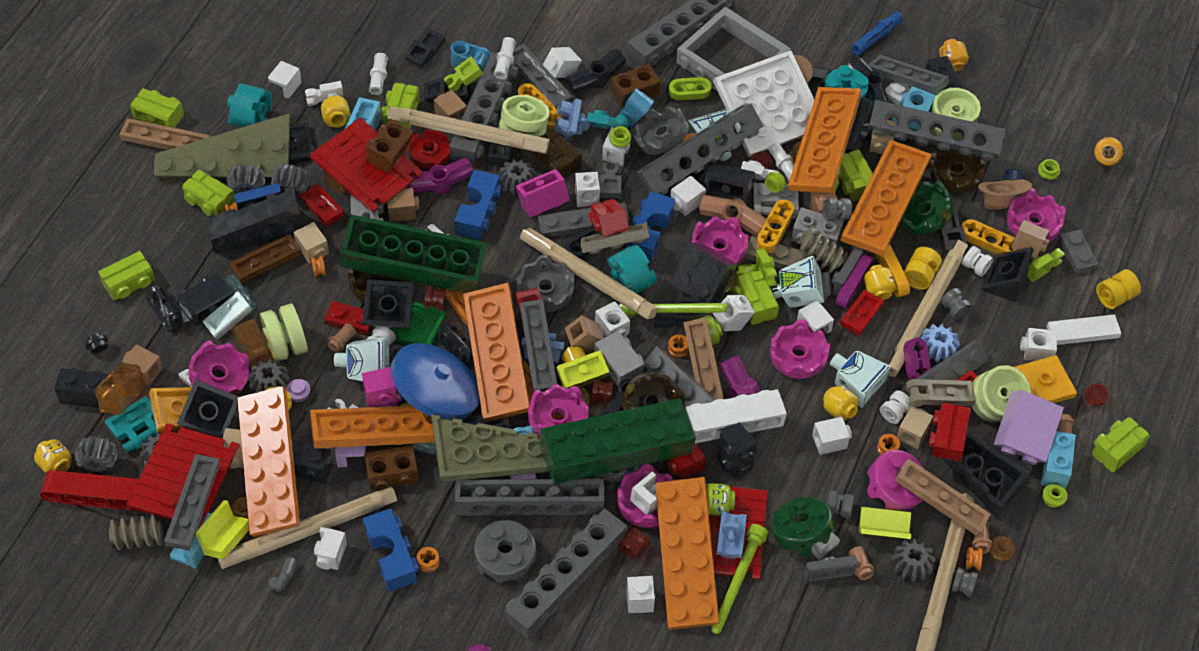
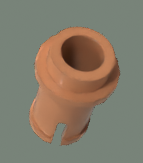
M345 324L335 336L329 338L328 347L335 353L343 351L349 340L356 335V330L350 324Z
M1061 415L1057 431L1072 434L1074 420L1070 415Z
M989 523L985 524L978 536L974 534V541L972 542V547L975 551L978 548H982V554L989 552L992 547V541L989 540Z
M862 546L851 549L849 555H856L858 563L854 572L860 580L871 578L874 567L869 563L865 549Z

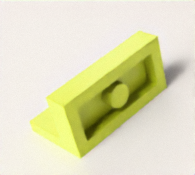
M601 350L556 367L563 385L562 387L571 388L572 386L581 387L605 378L609 373Z
M224 500L196 532L204 555L225 559L249 531V519L234 516L228 501Z
M861 507L859 532L861 534L911 539V533H909L911 512Z

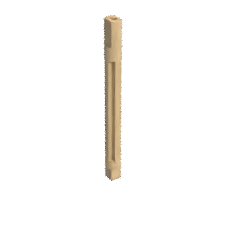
M391 106L388 111L389 119L398 120L402 123L547 154L550 140L546 138L404 107Z
M528 228L522 231L520 239L542 254L548 255L550 259L558 264L564 262L571 272L646 319L655 317L658 307L535 230Z
M958 240L954 248L948 252L895 348L896 353L889 364L891 366L889 376L896 377L905 361L903 351L905 342L921 337L963 260V254L968 246L964 242Z
M388 487L300 521V526L269 533L242 543V545L234 547L225 559L218 558L219 564L222 569L316 534L320 531L321 527L331 528L397 501L395 492L392 487Z
M967 493L962 494L963 496L974 502V499ZM951 520L916 651H934L946 601L966 529L954 520Z

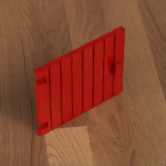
M359 118L335 137L310 154V158L373 213L379 208L375 204L376 201L384 205L414 181L410 176L411 174L419 178L423 175V172L404 155H402L389 173L365 161L367 151H365L366 145L370 139L374 140L377 137V132L362 118Z
M166 423L126 505L138 511L172 520L195 454L217 458L220 460V466L198 526L200 528L209 513L240 444L231 442L229 448L224 447L225 439L183 427L179 429L178 433H174L175 425Z
M730 486L731 491H735L734 510H730L729 513L733 515H747L742 550L743 556L748 545L747 532L750 525L757 524L762 527L765 525L767 491ZM709 515L714 572L716 575L734 577L742 557L729 559L717 555L721 516ZM763 543L757 547L747 570L752 572V579L760 580Z

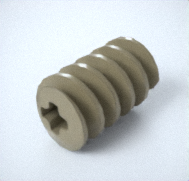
M811 225L797 243L801 244L799 252L808 249L806 257L814 254L816 262L822 260L821 268L829 265L828 272L832 273L841 265L848 252L843 254L844 248L842 247L836 249V243L834 241L829 243V237L821 238V231L814 233L815 227Z
M151 515L150 522H146L144 516H141L140 522L137 524L134 517H131L129 525L126 524L124 518H121L119 526H116L114 520L111 519L109 525L111 548L113 549L115 544L117 550H122L125 543L128 549H132L134 542L138 548H142L144 541L148 547H152L154 540H156L159 546L163 545L164 534L161 518L160 521H157L155 516Z

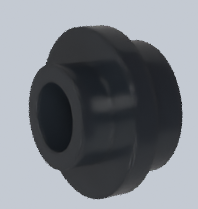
M100 333L91 335L85 343L86 349L90 350L92 354L102 352L108 348L107 336Z

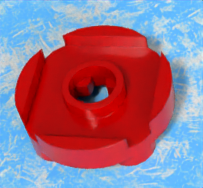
M425 130V133L420 135L416 133L413 135L411 145L408 147L409 160L416 166L424 169L443 165L450 159L449 146L451 143L448 141V137L438 130ZM430 147H433V151H426V150H425V149H429Z

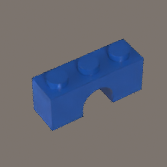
M478 170L473 171L468 184V200L477 202V204L460 205L454 221L456 235L481 240L483 233L488 232L490 226L489 217L494 215L496 198L501 197L503 185H500L499 175Z
M650 191L647 199H643L641 202L639 216L635 215L632 226L647 223L649 238H646L641 243L634 244L633 242L624 243V245H627V247L638 245L649 262L652 263L659 247L660 232L650 228L655 226L668 228L675 211V199Z
M388 509L364 517V530L372 550L381 547H388L393 550L389 556L379 559L380 571L388 592L416 583V572H419V567L415 557L410 558L408 551H411L407 536L402 538L400 533L403 527L399 516L394 517L392 510Z

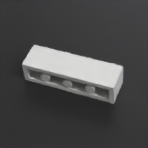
M778 389L772 391L763 390L751 395L742 394L725 400L717 399L705 404L695 403L685 408L696 437L695 443L719 439L721 432L739 422L748 433L781 427L784 425L787 414Z

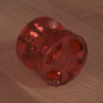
M428 285L424 308L435 307L437 310L442 311L446 288L435 289L433 286Z
M595 378L591 401H604L605 404H609L613 397L614 381L606 383Z
M633 528L628 532V537L621 539L618 545L626 556L636 560L640 556V552L650 546V542L640 530Z

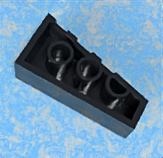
M293 186L285 188L286 192L277 196L275 193L267 195V200L255 204L253 201L246 203L241 210L231 209L207 218L206 221L214 253L227 252L232 249L249 247L263 242H271L288 234L294 237V232L301 229L302 226Z
M969 431L966 434L962 459L956 461L942 458L996 519L1000 517L1025 485L1029 472Z

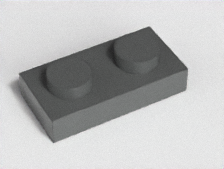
M1081 229L1060 234L1058 240L1075 274L1097 270L1099 264Z

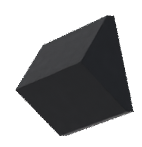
M1029 247L995 255L982 290L1015 302L1034 249Z
M368 279L362 325L409 329L414 315V283Z
M195 379L177 424L193 431L223 439L225 428L230 427L235 417L239 396Z

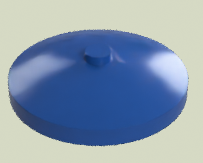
M410 344L403 347L392 361L391 377L395 387L408 403L428 416L432 417L433 414L440 416V419L453 421L454 418L463 420L474 412L480 402L478 383L474 374L460 359L444 349L429 344Z

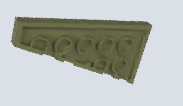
M290 114L156 153L154 176L192 178L195 172L201 170L213 178L227 179L232 166L249 164V166H257L258 169L263 170L264 179H271L277 165H289Z
M432 414L431 421L440 482L548 472L539 446L540 437H538V434L529 433L525 435L515 433L516 430L481 423L472 425L462 423V420L454 418L453 421L440 419L438 415Z

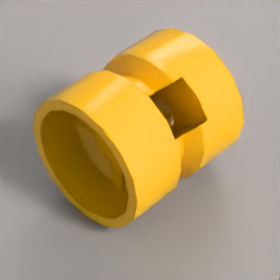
M919 247L915 250L904 270L909 286L918 290H925L930 287L935 274L942 264L941 256L936 251L927 247Z
M1124 269L1113 275L1112 278L1097 284L1096 292L1099 300L1105 307L1114 309L1125 303V301L1138 296L1141 292V285L1133 272Z

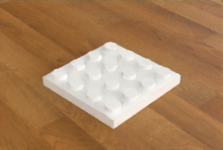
M791 50L718 76L713 80L728 113L744 103H751L764 127L758 130L759 133L750 139L746 137L741 141L748 157L767 151L769 146L775 142L783 145L803 137L814 98ZM737 122L734 127L737 133H739L741 126Z

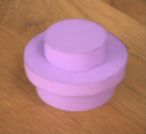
M296 379L287 385L286 391L289 392L291 400L302 402L310 394V385L305 380Z

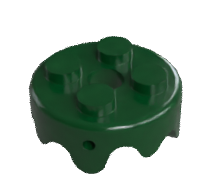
M937 180L935 184L926 181L919 183L900 221L906 230L919 235L929 234L939 230L949 221L954 205L949 192L942 182ZM931 207L927 213H922L925 208Z
M797 497L782 505L772 517L771 526L775 540L779 542L782 549H794L801 556H809L812 553L813 545L817 542L828 543L831 532H836L831 509L824 501L817 498Z

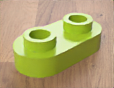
M703 77L675 79L669 84V95L671 98L679 101L705 99L711 94L712 85L708 79Z

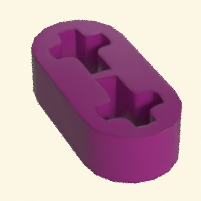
M918 337L907 340L903 346L907 375L912 380L930 370L931 367L926 342ZM913 346L918 347V351H913ZM916 369L921 370L922 374H917Z

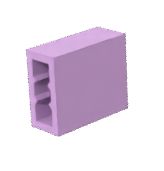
M1024 390L1011 391L994 446L1002 448L1001 452L1006 455L1015 456L1016 454L1023 457L1022 461L1028 464L1036 465L1037 462H1046L1064 407Z

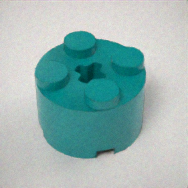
M842 65L839 69L833 70L828 74L824 87L861 89V98H866L868 78L859 71L851 69L848 65Z
M240 83L235 94L230 95L228 98L227 106L230 108L228 124L242 128L269 120L265 117L267 111L271 112L272 109L271 92Z
M638 245L629 246L607 259L612 269L610 271L612 279L620 282L636 294L657 283L654 270L650 271L648 267L650 262Z

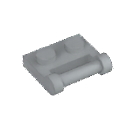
M754 183L753 211L760 215L769 216L775 203L785 199L793 203L794 213L792 219H797L799 214L798 191H790L788 184H786V188L783 191L773 193L766 187L765 183ZM785 209L780 211V216H783Z

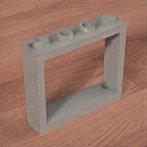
M724 7L677 49L676 63L693 73L696 77L708 79L712 87L717 90L713 80L725 73L694 54V52L719 29H725L768 58L788 52L791 48Z

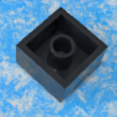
M701 242L690 243L670 284L692 297H699L702 303H718L737 263Z

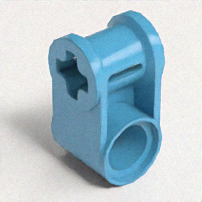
M456 41L451 45L450 62L456 68L472 56L483 72L491 52L484 47H478L464 41Z
M636 88L619 115H624L629 121V127H633L646 114L654 100Z

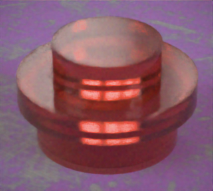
M760 151L751 156L750 160L761 163L764 169H768L772 165V157L766 152Z
M1100 383L1089 385L1084 392L1086 401L1094 406L1104 405L1109 397L1106 387Z

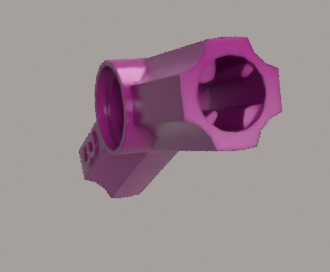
M467 158L460 159L447 166L436 165L430 171L423 172V175L419 178L411 174L410 176L414 181L407 188H413V192L432 190L437 194H444L450 190L451 185L472 176L473 168Z
M738 355L719 365L730 386L731 398L742 394L751 395L760 392L758 384L752 377H749Z

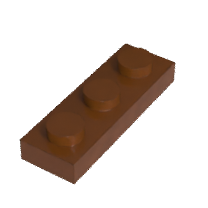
M288 234L229 263V266L239 283L243 284L300 256L301 250L291 235Z

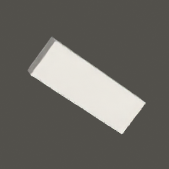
M1115 315L1052 321L1047 324L1048 330L1056 331L1057 345L1120 338L1121 335Z

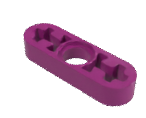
M864 253L861 255L837 296V305L848 308L864 282V275L873 265V257Z

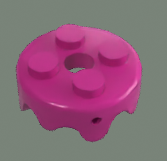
M1031 188L1020 197L1012 200L1007 213V225L1016 236L1023 220L1049 230L1046 239L1052 241L1059 235L1062 229L1066 211L1065 206H1058L1051 195L1046 197L1038 196L1036 190ZM1029 218H1037L1040 222L1034 223Z
M712 217L706 224L700 221L696 224L691 243L701 242L737 263L738 266L747 253L748 235L743 233L737 218L732 217L729 220H722L719 217ZM720 243L724 245L725 248L717 249L714 247V245Z
M799 319L790 326H781L778 329L776 335L771 340L770 358L773 365L782 374L791 378L805 379L818 374L824 368L830 344L827 343L821 330L814 332L808 326L806 320ZM802 350L805 355L796 356L793 351Z
M207 341L191 358L188 370L190 383L193 386L195 379L238 395L243 391L248 381V355L240 353L230 343L215 345L213 341ZM216 369L222 370L225 376L221 378L215 377L212 371Z
M554 384L545 392L537 389L533 393L528 409V421L534 434H538V437H540L541 428L587 419L588 405L584 402L578 387L564 388ZM561 413L565 417L562 420H555L552 418V415Z
M891 450L883 453L875 459L867 471L870 478V484L867 489L868 495L871 498L882 499L886 504L885 508L888 510L909 511L923 500L895 481L896 474L899 473L907 459L923 468L914 456L902 450Z
M650 464L641 466L635 472L627 473L617 492L618 508L622 516L631 524L643 528L659 526L658 508L651 514L646 515L630 500L632 488L651 472L656 474L655 483L673 481L668 473H658Z

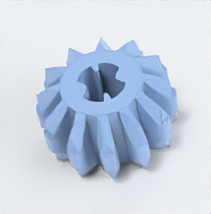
M932 324L930 329L925 328L921 337L927 344L929 359H935L936 364L940 359L944 361L956 353L960 346L958 333H952V327L945 329L943 324L939 328Z

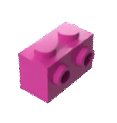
M556 169L516 186L521 206L530 218L570 201L565 180Z
M390 367L362 373L367 407L397 406V403L401 402L400 393L391 377Z

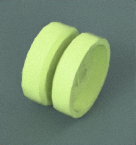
M948 88L940 91L935 96L931 112L977 123L981 107L976 96L968 90ZM937 127L930 129L934 136L942 134V131ZM955 132L952 134V138L956 141L963 140V135Z
M515 95L509 97L503 102L499 128L540 137L546 133L550 113L549 108L543 101L532 96Z
M292 303L280 307L279 316L281 322H279L276 313L272 310L260 313L263 334L275 362L288 359L287 343L296 356L308 352L303 329Z
M1008 365L997 366L979 375L972 382L976 400L972 408L983 420L992 423L1001 422L1011 391L1024 390L1031 393L1030 384L1025 375L1017 368Z

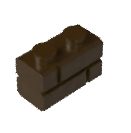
M553 128L540 136L550 140L547 154L533 151V155L537 161H543L547 165L549 172L556 169L565 179L571 173L581 168L582 155Z

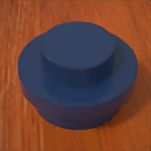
M1005 169V174H1003L1002 178L1020 180L1025 179V175H1023L1022 169Z

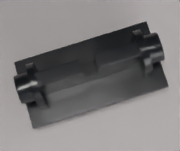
M157 285L150 289L151 297L146 299V301L168 332L189 321L167 289L163 290L162 287Z
M442 322L436 340L466 366H468L469 360L472 359L474 361L471 342L469 340L465 341L466 337L455 325H447L445 322Z

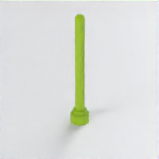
M620 303L619 307L628 318L637 315L636 312ZM725 303L653 304L658 307L656 313H723L728 310V306Z
M751 524L747 532L748 545L719 609L720 624L713 625L711 628L714 634L721 632L758 546H761L766 541L769 531L760 525Z

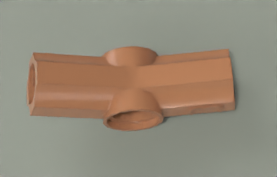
M703 195L700 202L699 210L701 215L719 217L725 220L735 217L739 220L742 228L756 237L766 221V218L747 207L741 199L731 200ZM731 206H735L738 209V215H734L731 212Z

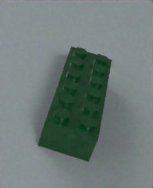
M351 214L341 250L340 267L469 293L478 289L487 243Z
M679 398L541 428L539 446L552 483L555 485L692 454L696 437Z

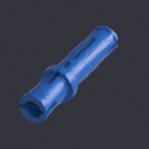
M895 11L885 20H880L875 28L851 45L853 53L859 56L883 36H888L893 28L903 22L902 15Z

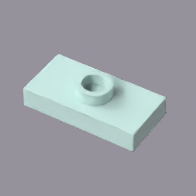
M237 291L209 315L203 323L216 339H220L249 314L253 308L242 294Z

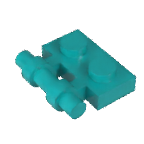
M594 110V113L588 112L587 122L592 127L610 130L611 127L622 126L627 129L629 127V121L624 115H617L613 118L607 112L601 110Z
M146 396L105 420L107 428L118 442L126 437L130 440L122 445L126 453L133 449H140L142 443L148 441V436L156 437L157 434L151 402ZM144 426L148 428V430L138 436L135 433Z

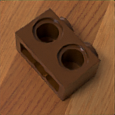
M650 64L611 77L610 92L621 109H623L636 88L650 98L659 96L661 81Z
M390 119L386 125L382 124L380 126L377 137L374 140L370 139L367 143L365 161L389 173L411 145L414 131Z
M413 445L364 453L370 490H383L398 485L408 486L418 482ZM402 466L408 467L406 469H400V467ZM378 470L384 471L382 473H375Z

